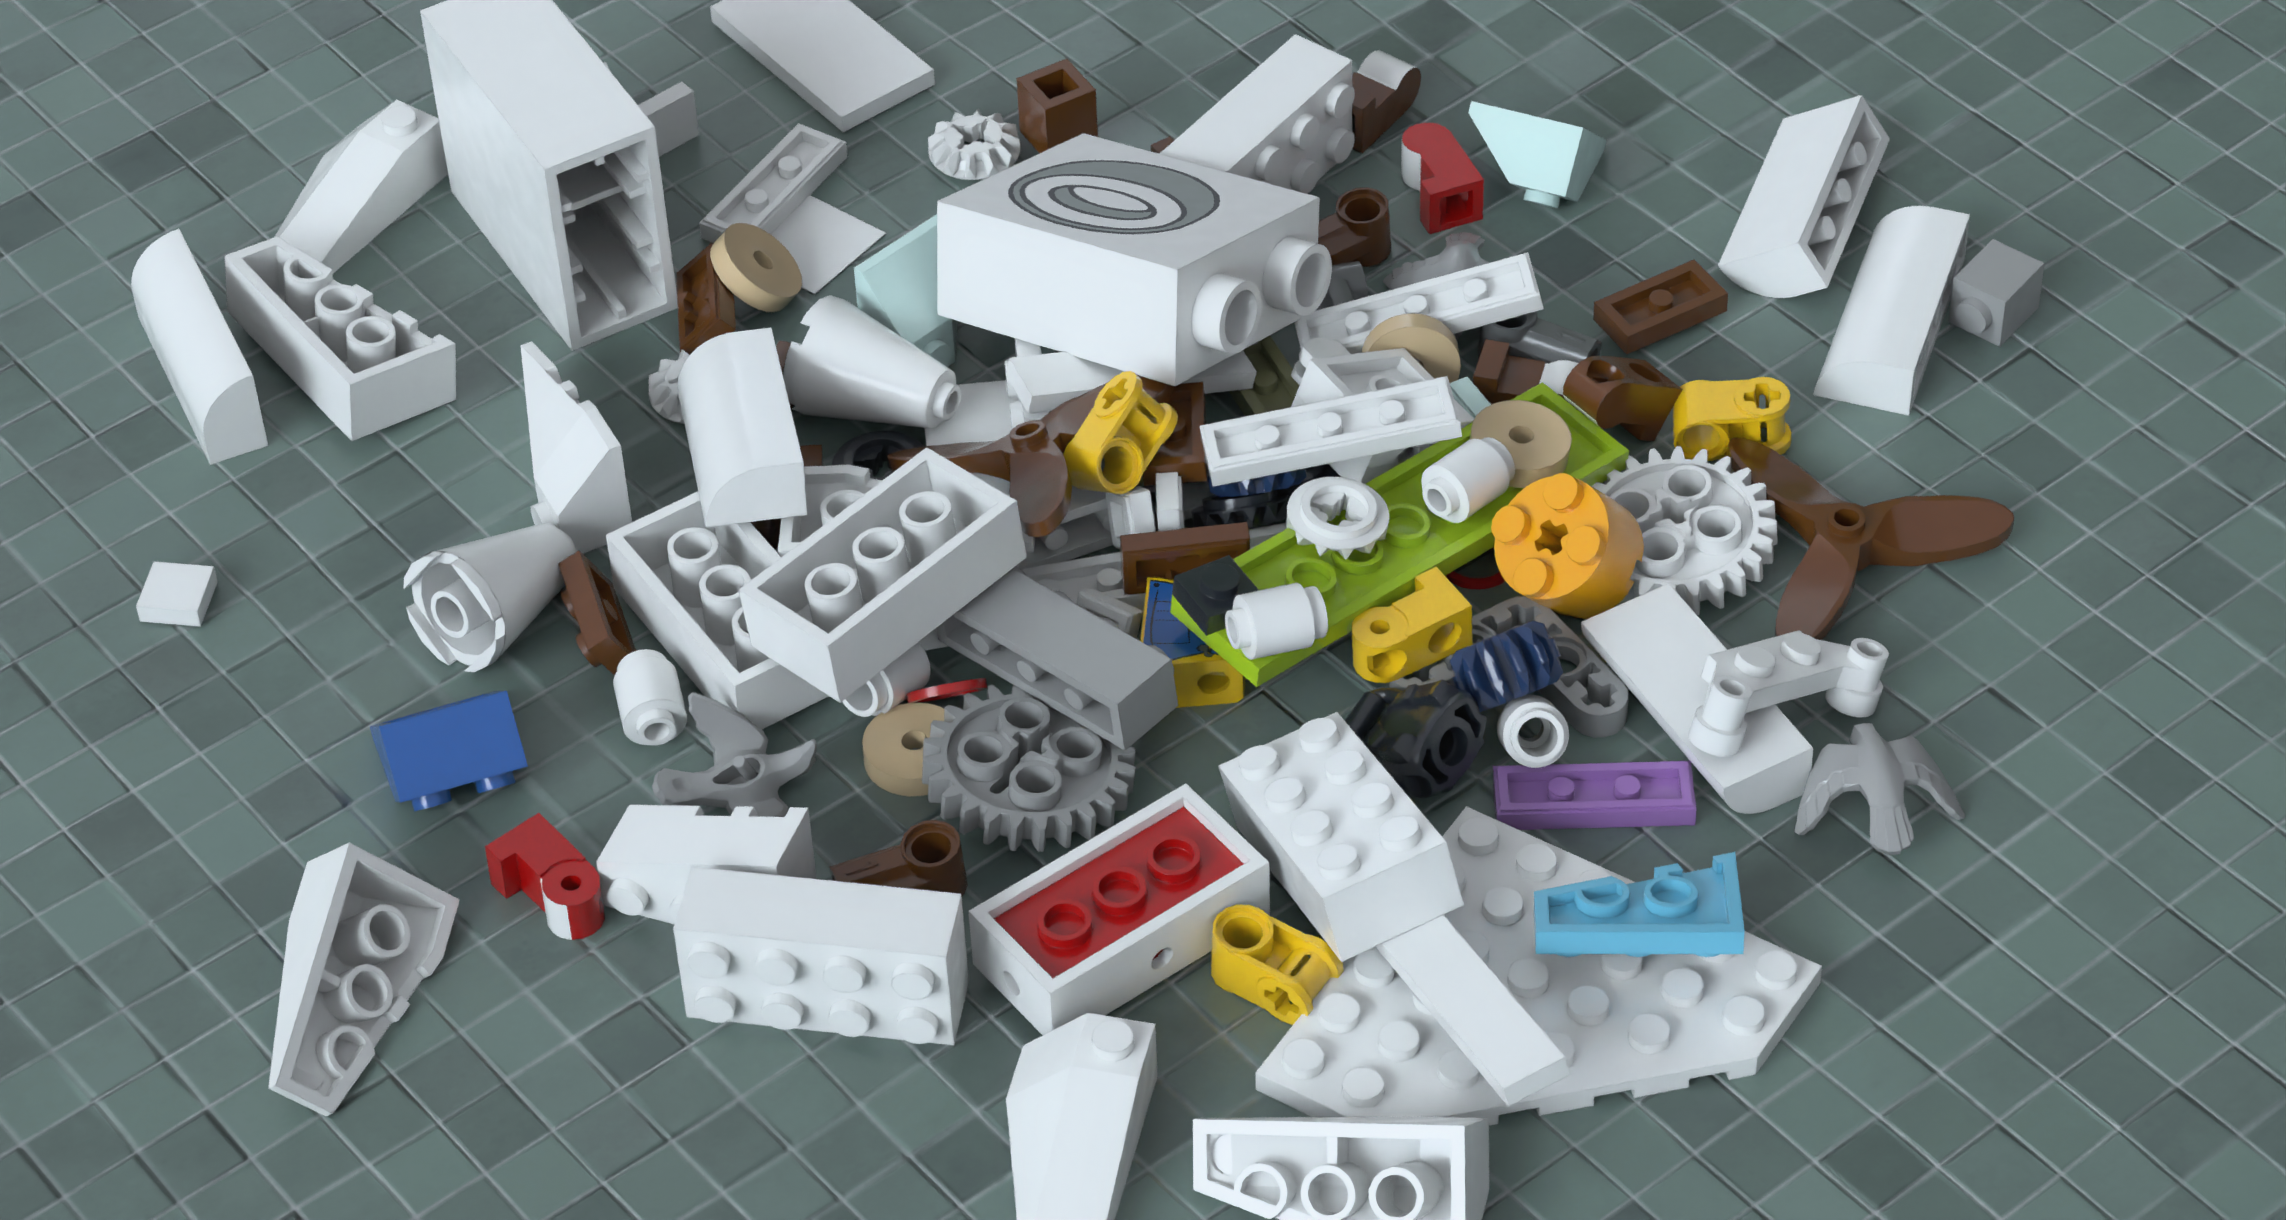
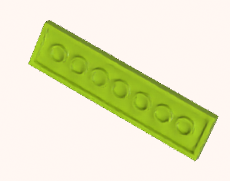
M1543 382L1512 399L1545 406L1557 413L1568 425L1572 440L1568 463L1563 473H1567L1592 486L1596 482L1603 483L1606 481L1607 474L1614 469L1619 472L1626 469L1629 450ZM1472 423L1461 428L1462 437L1439 441L1365 483L1384 499L1389 510L1386 537L1384 540L1375 542L1370 554L1354 549L1345 560L1338 551L1329 550L1319 557L1315 544L1298 545L1295 531L1287 528L1233 559L1258 590L1299 583L1303 588L1315 586L1320 591L1326 606L1328 631L1325 637L1314 639L1311 647L1250 660L1244 655L1241 648L1234 649L1232 647L1226 628L1206 636L1173 595L1170 613L1254 686L1258 687L1351 632L1352 622L1355 617L1368 608L1389 607L1393 602L1414 593L1415 576L1436 566L1446 576L1493 548L1495 537L1491 530L1492 519L1499 509L1507 506L1524 488L1508 486L1505 493L1460 523L1446 521L1430 511L1425 504L1422 494L1421 480L1423 472L1470 439ZM1342 509L1339 516L1336 515L1332 521L1327 523L1338 526L1342 520H1347L1345 518L1346 510Z

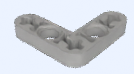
M1517 596L1472 616L1473 644L1531 621L1544 623L1551 638L1554 637L1561 655L1559 659L1571 661L1577 668L1572 672L1563 673L1556 683L1538 691L1558 709L1574 729L1583 735L1603 738L1615 735L1623 729L1627 722L1628 690L1626 686L1550 608L1542 606L1525 596ZM1454 654L1398 680L1389 682V688L1406 690L1408 685H1424L1442 679L1456 688L1452 678L1454 673L1450 664ZM1587 698H1588L1593 704H1591V705L1588 706V705H1587Z

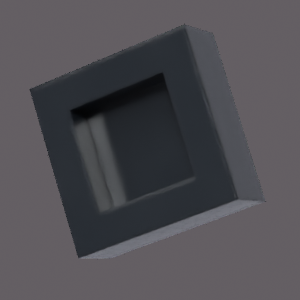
M1228 555L1175 575L1172 595L1207 636L1226 628L1225 615L1228 610H1233V601L1237 595L1259 590L1232 557Z

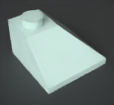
M1471 101L1468 112L1508 182L1526 190L1525 201L1557 209L1560 198L1578 202L1604 152L1607 140L1583 127Z
M936 214L854 267L857 307L946 367H949L955 363L958 321L937 315Z

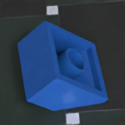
M507 690L492 691L370 726L372 737L395 802L402 803L411 800L414 811L452 801L449 789L475 782L478 793L513 784L516 782L513 771L528 767Z

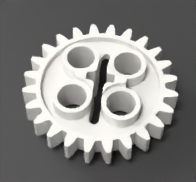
M1676 446L1671 459L1663 460L1654 448L1649 450L1648 463L1640 464L1629 455L1626 460V471L1621 473L1614 469L1607 474V480L1604 481V484L1596 482L1592 485L1593 488L1612 498L1632 513L1639 524L1643 537L1644 551L1642 562L1636 560L1630 577L1634 584L1627 596L1616 606L1669 583L1696 615L1700 613V601L1707 599L1714 606L1721 609L1724 608L1725 591L1744 597L1746 595V579L1761 582L1763 579V564H1772L1774 561L1773 545H1776L1778 542L1775 503L1772 500H1767L1766 485L1764 483L1751 485V470L1748 467L1732 473L1731 457L1726 456L1712 465L1708 463L1706 449H1701L1694 459L1690 460L1685 459L1682 447Z

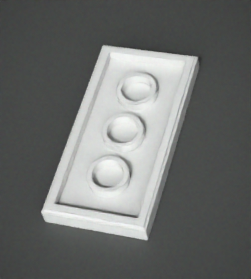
M722 0L710 6L711 19L717 27L843 133L935 85L934 69L850 0Z

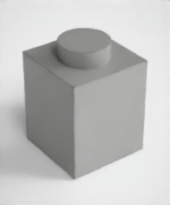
M1992 239L1954 277L1948 322L2000 347L2039 308L2045 263Z

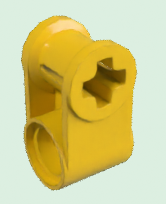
M1122 372L1106 383L1099 392L1094 407L1074 438L1066 446L1063 456L1070 473L1072 486L1080 490L1124 494L1133 490L1140 482L1144 471L1160 446L1172 434L1178 420L1176 410L1167 403L1159 404L1142 389V380L1134 372ZM1103 456H1104V457H1105V467H1104V469H1103V471H1102V470H1101V462H1102V459H1103Z
M1771 377L1728 381L1695 380L1680 386L1683 390L1673 406L1674 447H1682L1685 459L1693 460L1701 449H1706L1708 461L1720 460L1728 455V444L1735 437L1761 443L1780 455L1784 454L1790 447L1792 432L1789 425L1785 422V413L1789 409L1791 397L1788 387L1782 381ZM1762 394L1765 395L1766 408L1764 409L1759 408V396ZM1760 428H1767L1766 442L1761 441Z
M1234 905L1225 908L1217 914L1213 922L1211 976L1215 983L1224 991L1236 994L1267 1010L1282 1022L1293 1025L1301 1014L1308 1016L1313 1010L1312 1000L1330 978H1339L1344 972L1343 962L1340 961L1325 941L1316 936L1305 934L1269 916L1260 908L1251 905Z

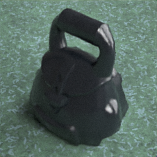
M1442 679L1424 685H1408L1406 690L1379 688L1367 691L1344 721L1361 741L1368 733L1369 741L1365 743V746L1408 796L1429 798L1453 789V785L1470 767L1481 746L1485 744L1483 736L1487 717L1480 713L1476 700L1469 692L1455 688L1452 684ZM1386 705H1389V707L1387 708V711H1386V713L1384 714V716L1381 718L1380 721H1378V722L1376 723V725H1375V726L1372 728V730L1369 732V730L1371 729V727L1374 725V723L1376 722V720L1379 718V716L1382 714V712H1383L1384 709L1386 708Z

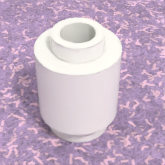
M1494 438L1470 439L1423 472L1421 484L1425 504L1431 512L1446 521L1460 523L1506 492L1509 482L1515 475L1514 460L1507 448Z
M1292 583L1237 595L1233 601V610L1226 612L1225 626L1232 647L1234 649L1241 648L1244 655L1252 660L1311 647L1314 639L1326 636L1328 617L1323 597L1315 586L1303 588L1299 583Z
M916 643L842 701L843 704L858 716H877L881 712L887 713L906 700L907 693L925 687L929 681L931 671L924 648L919 643Z
M638 650L626 655L618 664L617 672L613 679L623 731L631 741L638 744H664L677 737L684 730L687 723V714L677 671L674 665L662 653L655 650Z
M1524 695L1508 702L1499 714L1497 721L1498 738L1509 755L1519 764L1531 768L1545 767L1557 761L1564 753L1569 741L1568 725L1564 716L1547 699L1537 695ZM1539 718L1541 729L1535 737L1523 738L1519 735L1521 726L1527 720Z

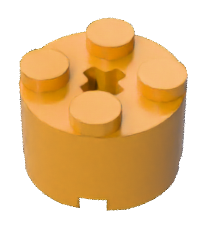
M1558 473L1529 484L1507 506L1499 509L1492 519L1491 530L1495 537L1496 563L1506 583L1516 592L1542 606L1550 608L1555 613L1574 618H1591L1614 608L1627 596L1634 584L1630 577L1636 560L1642 562L1644 551L1642 532L1635 517L1627 508L1612 498L1567 473Z

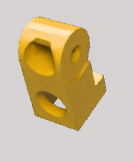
M1437 566L1415 576L1414 593L1393 602L1389 607L1368 608L1355 617L1352 622L1353 667L1359 676L1374 683H1388L1398 680L1454 654L1457 650L1473 644L1472 605Z

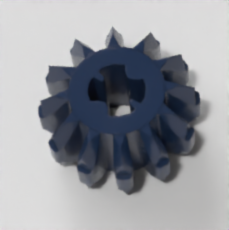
M1536 621L1528 622L1457 650L1450 660L1454 673L1452 678L1456 688L1469 692L1476 700L1480 712L1556 683L1563 674L1559 659L1561 655L1554 637L1551 638L1544 623Z

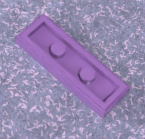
M1691 761L1550 764L1540 768H1531L1524 765L1493 766L1495 818L1518 830L1695 825L1696 801Z

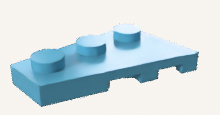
M1735 852L1713 856L1711 868L1683 873V869L1678 863L1655 867L1654 879L1625 884L1622 880L1609 876L1534 891L1533 914L1536 954H1557L1564 957H1575L1582 954H1626L1632 957H1644L1651 954H1694L1701 957H1714L1720 954H1744L1745 931Z

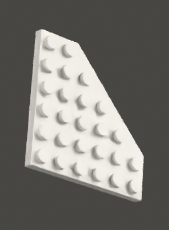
M1466 806L1442 836L1447 842L1464 903L1463 906L1444 914V916L1566 1057L1570 1075L1508 1107L1380 951L1373 947L1343 961L1344 972L1339 978H1330L1312 1000V1012L1308 1016L1301 1014L1255 1072L1256 1090L1311 1117L1489 1118L1490 1126L1498 1124L1499 1115L1536 1108L1539 1116L1594 1106V1097L1631 1090L1633 1097L1637 1098L1689 1088V1079L1723 1072H1726L1729 1080L1756 1075L1820 985L1822 966L1748 932H1745L1744 954H1720L1714 957H1701L1694 954H1651L1644 957H1632L1626 954H1582L1575 957H1564L1557 954H1536L1533 914L1534 891L1609 876L1620 879L1625 884L1635 882Z

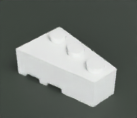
M629 805L596 861L598 874L600 875L603 904L626 915H640L675 925L691 867L817 879L808 808L790 807L785 817H758L754 807L736 806L731 816H703L704 812L700 806Z

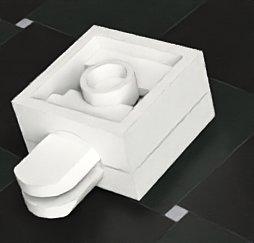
M1314 337L1306 340L1302 345L1299 360L1291 373V377L1300 385L1291 407L1434 378L1405 348L1350 354L1338 341ZM1455 400L1461 428L1472 423L1474 418ZM1437 442L1329 463V465L1341 477L1365 484Z

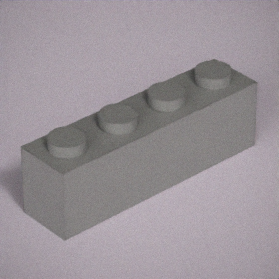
M1017 566L936 628L938 640L1124 751L1178 706L1172 660L1160 648L1154 645H1146L1123 632L1110 619L1097 617L1075 604L1063 592L1052 591L1031 579Z

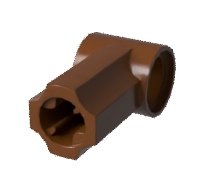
M1368 187L1348 190L1337 200L1336 213L1319 220L1318 244L1328 249L1332 265L1359 261L1362 267H1370L1380 264L1388 258L1391 253L1389 201L1385 194Z
M938 820L922 821L910 827L903 835L899 845L829 866L832 881L958 893L961 896L965 894L968 886L959 833L950 824Z

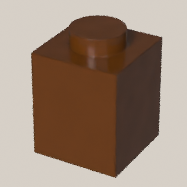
M1067 58L1017 78L1020 132L1039 153L1083 133L1098 137L1096 89Z

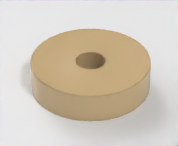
M747 223L732 224L711 247L712 265L721 281L735 296L756 309L766 312L780 311L798 294L802 287L801 272L793 256L775 237L759 227Z
M1411 313L1391 317L1377 325L1369 333L1363 344L1361 353L1405 348L1413 358L1420 360L1418 363L1434 379L1448 376L1449 383L1459 378L1461 363L1456 338L1444 323L1433 317Z
M1509 400L1492 404L1477 414L1472 423L1470 439L1494 438L1501 442L1510 452L1515 464V475L1509 482L1510 487L1525 488L1542 478L1563 473L1568 463L1572 440L1568 425L1557 413L1540 404L1521 400Z
M929 703L900 704L885 714L881 712L868 724L862 740L864 766L868 776L876 785L890 793L901 796L928 795V785L922 784L924 738H930L931 722L933 720L944 721L945 708Z

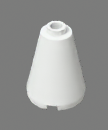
M832 295L819 299L806 312L801 324L810 326L802 344L791 342L783 372L789 403L795 405L793 410L811 416L935 428L943 420H949L953 417L961 398L960 386L956 385L954 371L844 299Z
M542 523L429 552L411 563L404 577V589L412 585L414 603L406 607L409 620L423 644L440 661L447 665H451L456 661L468 665L469 667L465 670L466 672H476L493 664L565 586L558 563L577 552L575 544L569 535L556 526Z

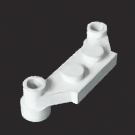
M1798 630L1710 654L1707 657L1701 677L1709 683L1705 705L1700 706L1696 710L1688 737L1695 747L1707 754L1718 757L1733 756L1739 752L1747 730V722L1744 719L1745 713L1827 690L1825 694L1827 702L1837 711L1853 717L1871 716L1876 710L1883 691V684L1880 678L1889 652L1882 644L1868 638H1856L1851 642L1850 646L1818 640Z

